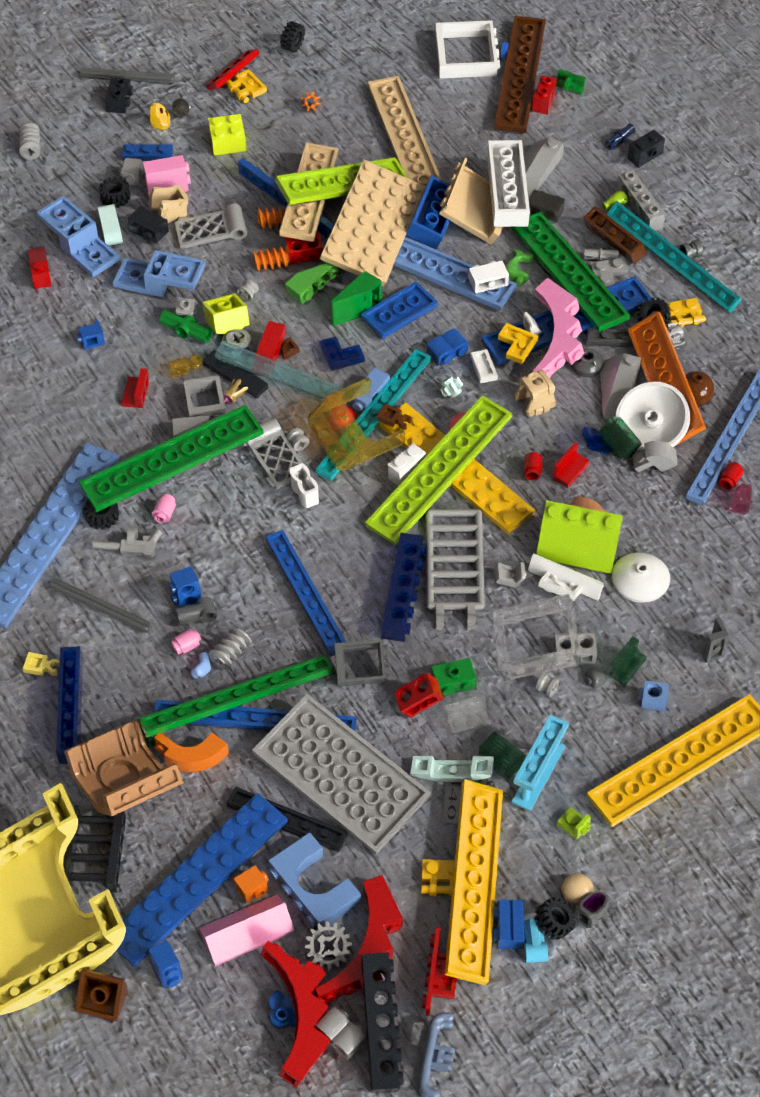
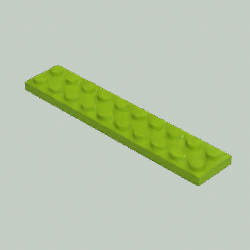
M482 395L365 522L366 527L395 546L512 418V413Z

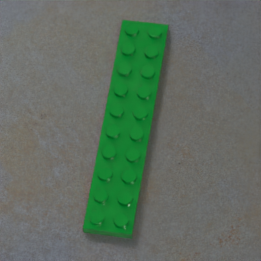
M541 212L529 216L528 226H511L514 233L558 285L577 298L580 311L598 332L630 320V314Z
M243 405L79 481V484L94 510L99 512L263 435L264 432L249 408Z

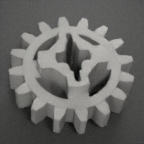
M325 921L323 927L320 923H317L318 929L315 931L310 928L312 936L305 937L309 940V944H305L304 948L310 949L306 956H313L311 962L316 963L319 961L321 967L326 964L327 969H331L333 963L336 967H340L338 961L346 962L347 960L344 955L351 954L347 950V946H351L352 943L346 941L350 934H343L345 929L343 926L337 929L336 922L330 926L329 921ZM326 930L334 931L328 936L321 934V932ZM340 938L342 940L341 951L338 949V941L340 940ZM315 939L318 941V949L316 950V953L314 951ZM325 940L328 942L332 940L331 950L328 948L324 950L325 945L323 942ZM332 954L335 956V958L330 960L322 959L325 955Z

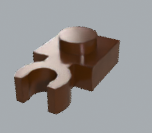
M385 404L377 415V421L391 427L397 424L400 429L406 430L407 424L404 422L411 423L412 417L407 414L402 415V410Z

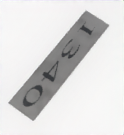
M448 752V760H466L467 753ZM462 782L445 783L442 823L458 824Z

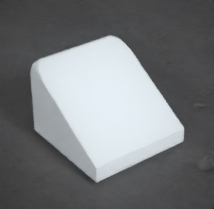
M524 312L523 326L526 331L535 335L541 334L542 331L536 321L527 312Z

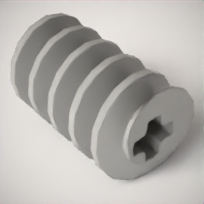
M25 123L19 128V153L27 160H34L40 156V129L34 123Z
M231 628L229 633H226L224 639H221L219 644H216L214 649L209 652V658L217 667L225 670V665L231 666V660L235 661L237 659L236 655H241V649L245 650L247 648L246 644L250 645L252 640L243 630Z

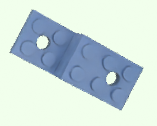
M64 195L36 212L37 217L59 235L61 250L92 277L97 276L120 261V255L98 237L96 222Z
M155 250L149 263L124 258L113 281V287L162 298L168 285L195 290L205 268V260Z

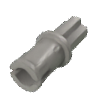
M602 248L584 249V260L602 261L619 257L618 250H602Z

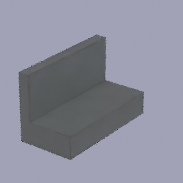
M719 617L715 618L712 634L707 637L703 654L706 663L725 656L730 635Z

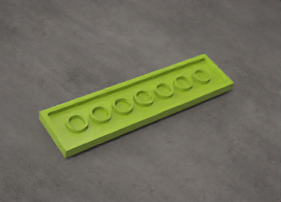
M396 157L369 161L408 178ZM362 163L276 176L275 182L289 205L347 196Z

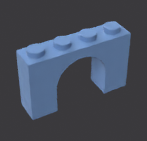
M308 833L269 860L268 872L274 880H278L281 883L283 892L294 899L295 907L300 912L303 911L306 914V919L310 926L317 928V923H320L322 927L325 921H329V924H332L361 903V893L348 878L323 894H312L301 888L298 883L300 874L323 857L322 846L311 833Z

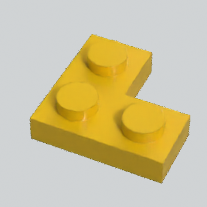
M506 323L498 334V340L511 345L506 353L507 359L523 364L537 343L538 335Z

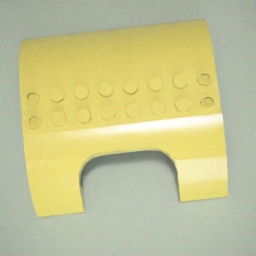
M62 783L42 793L47 806L0 832V1015L28 1007L79 979L82 969L94 970L118 949L126 933L124 922L108 889L89 899L88 901L93 912L84 913L80 909L66 877L63 858L67 846L76 833L78 818Z

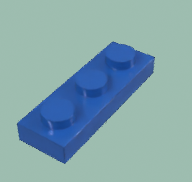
M123 144V161L125 158L152 161L173 157V145Z

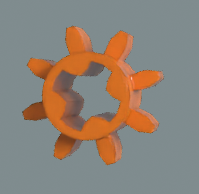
M315 91L312 92V95L306 92L307 96L301 97L302 100H305L302 106L306 105L307 111L310 108L316 111L315 106L321 105L317 102L320 96H314ZM313 97L315 104L312 103L310 106L306 100Z

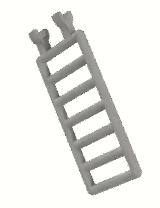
M428 509L425 513L426 607L429 610H436V630H444V610H467V630H475V610H483L485 607L482 511L479 509ZM433 517H475V524H433ZM433 532H475V540H433ZM433 547H475L476 555H433ZM434 562L476 563V571L434 570ZM434 578H476V586H434ZM434 594H477V602H434Z

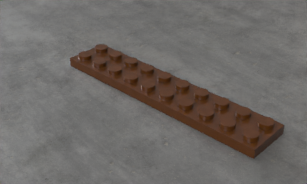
M514 17L494 130L527 133L546 19Z

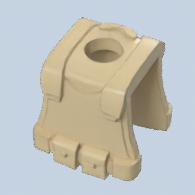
M173 185L168 188H159L158 186L152 188L149 204L153 213L158 212V215L167 219L168 223L187 217L188 196L180 185Z
M543 369L519 378L520 385L514 398L516 401L530 397L525 411L528 417L541 415L542 412L546 413L550 411V408L556 406L554 398L555 386Z

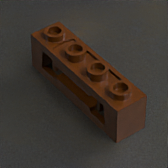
M596 206L583 217L589 230L613 249L618 250L632 264L635 265L646 254L644 245L640 240Z

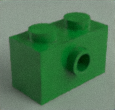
M470 658L431 666V675L438 680L442 695L444 696L476 688L477 677Z

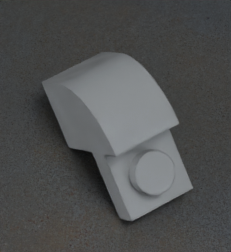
M663 441L644 443L645 449L633 454L634 469L637 472L653 465L663 472L678 465L676 450Z

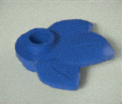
M274 991L268 1002L271 1009L269 1016L271 1024L278 1029L285 1028L288 1025L295 1026V1011L290 994L285 997L280 991Z

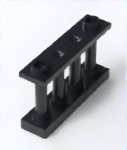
M74 805L78 826L75 835L68 845L64 870L71 886L72 881L103 882V884L107 885V889L110 892L117 893L126 812L122 811L114 816L81 815L78 805ZM80 824H103L113 827V832L109 833V835L78 834ZM77 843H104L111 846L110 852L106 854L76 853ZM74 862L106 863L108 871H104V873L73 872Z

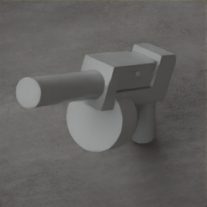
M129 528L127 540L122 539L121 542L93 541V548L120 550L121 554L144 555L145 558H153L156 549L155 543L162 535V532L156 529L152 536H143V541H139L138 529Z

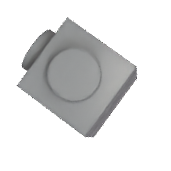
M125 158L123 167H120V177H122V180L125 179L129 185L140 186L143 174L142 159Z

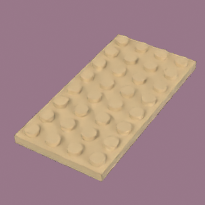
M363 160L320 260L355 275H361L364 271H367L380 279L381 286L384 287L425 186L367 160Z

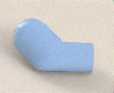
M206 652L199 654L200 663L191 670V675L194 679L204 677L211 670L209 655Z

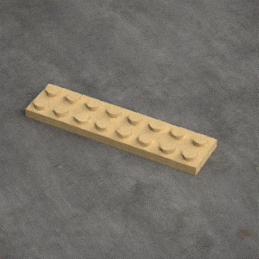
M306 143L297 173L335 167L339 148ZM325 199L292 205L288 204L280 228V236L314 242Z

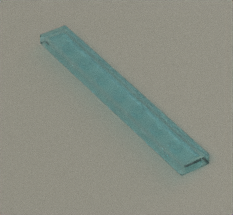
M225 341L221 342L215 354V358L336 405L348 406L353 394L351 389Z

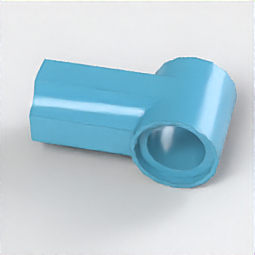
M535 918L524 921V953L526 963L548 962L547 942L544 941V931L542 933L539 931L541 926L536 925L538 920H535Z

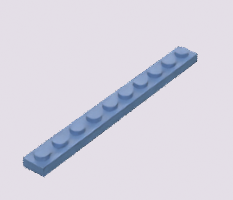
M760 369L690 487L686 499L702 506L704 505L760 407Z

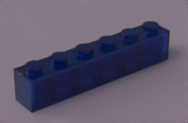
M80 646L60 647L56 754L59 764H68L64 753L65 750L81 744L83 656Z

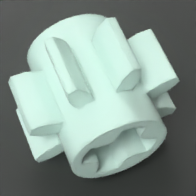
M450 376L441 382L443 387H441L440 391L444 397L448 395L450 398H454L462 392L460 388L463 383L458 377L455 379Z

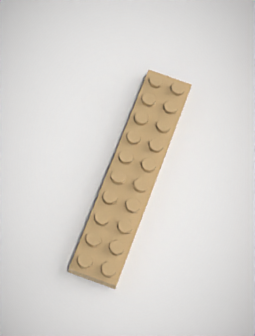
M394 76L369 81L368 89L396 159L407 177L426 186L431 175L441 179L400 77Z

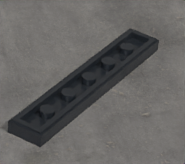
M235 786L226 806L239 811L255 794ZM266 799L287 818L288 822L281 829L300 837L311 833L320 845L340 852L348 837L347 831Z

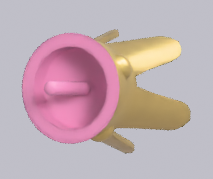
M233 379L228 390L224 391V403L227 401L233 404L237 398L247 393L245 391L248 390V387L239 390L238 386L241 383V379H238L235 383V379Z

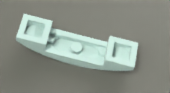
M413 756L410 774L413 777L439 782H463L465 779L478 781L492 776L494 758L493 756H473L472 760H434L433 756Z

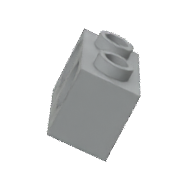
M582 632L579 634L562 633L555 635L554 652L556 666L596 664L597 648L595 633Z

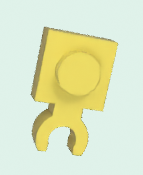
M28 652L23 672L43 676L45 671L51 676H57V669H52V667H60L61 663L58 659L48 661V655Z

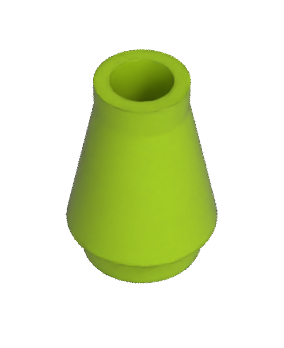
M622 190L616 191L602 203L603 209L608 212L616 201L625 206L628 202L625 192Z

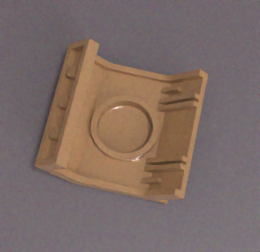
M138 720L130 721L64 751L69 765L67 771L96 811L105 815L114 816L183 783L177 764L172 763L163 768L148 749Z

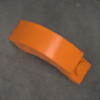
M162 733L154 737L155 748L160 754L164 755L165 764L168 766L175 763L178 765L179 771L182 772L207 770L220 763L229 754L227 743L214 733H211L202 743L193 747L179 746Z

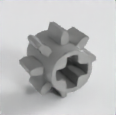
M676 322L665 324L672 343L681 342L680 338L684 335L681 325H676Z

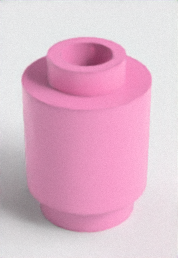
M163 494L158 498L152 512V516L157 522L164 523L170 520L176 506L175 498L168 494Z
M189 628L175 636L174 640L170 642L177 655L181 653L184 655L200 645L201 637L197 630L193 631Z

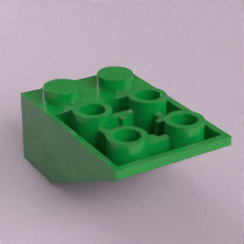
M364 271L351 284L345 286L342 292L334 296L331 300L332 325L335 326L361 318V313L382 302L381 280Z

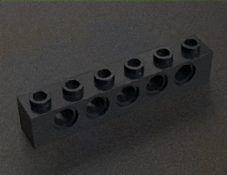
M389 952L362 954L361 968L371 1094L398 1092L400 1085H403L404 1081L403 1072L398 1069V1062L402 1061L401 1048H397L396 1040L400 1039L399 1026H395L394 1017H398L397 1003H393L392 995L396 994L395 981H391L390 973L394 972L393 959H389ZM381 973L385 980L383 982H376L373 979V975ZM377 995H382L386 998V1003L383 1005L377 1004L374 998ZM383 1017L387 1019L388 1026L380 1027L376 1020ZM386 1040L389 1042L390 1048L382 1050L378 1042ZM384 1062L389 1063L392 1071L384 1073L380 1069V1064Z

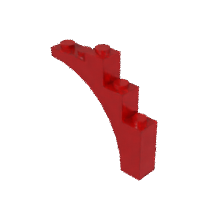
M383 875L363 882V893L368 905L369 921L363 944L355 958L336 977L315 988L316 996L321 997L326 1004L335 1001L337 997L342 995H351L357 989H360L364 996L361 968L362 954L389 952V959L393 958V947L387 933L393 934L403 927V917ZM381 973L373 975V979L376 982H383Z
M268 940L263 946L260 955L273 966L284 981L295 1011L293 1047L279 1076L297 1089L331 1042L321 1030L315 1028V1025L323 1018L329 1007L321 997L313 995L315 988L319 987L323 982L326 973L319 964L312 963L309 960L303 967L297 958L290 957L283 952L281 946Z

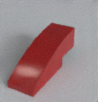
M268 321L251 371L252 374L269 378L281 352V344L286 336L285 324Z

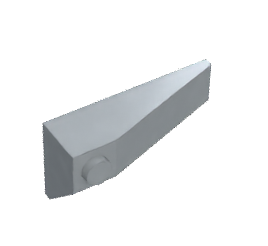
M548 137L533 143L526 152L524 164L528 198L533 197L563 158V142Z
M623 353L605 360L600 373L604 421L616 424L618 405L622 398L634 388L640 371L641 357Z

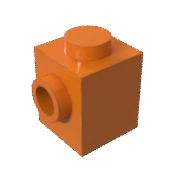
M256 865L235 877L234 885L247 904L255 898H261L268 891L267 881L269 879L263 870L259 871Z

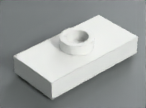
M487 349L470 353V359L480 384L498 380V375Z

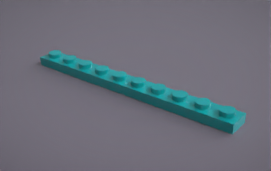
M616 201L606 215L640 240L728 312L731 313L742 299L621 203Z
M417 349L413 351L316 468V474L329 481L336 477L379 424L377 415L385 404L391 406L396 404L431 361L430 355Z

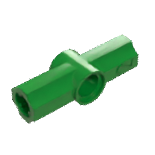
M164 310L161 313L160 324L175 330L176 334L181 338L189 336L203 343H208L211 340L212 329L197 323L192 316L185 315L183 317L169 310Z

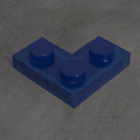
M336 336L319 341V346L331 371L365 362V356L359 344L342 349Z

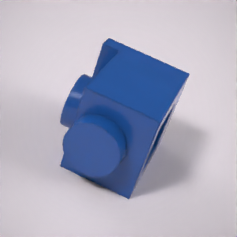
M98 320L95 321V324L79 328V333H76L79 344L82 343L85 350L105 344L103 331Z

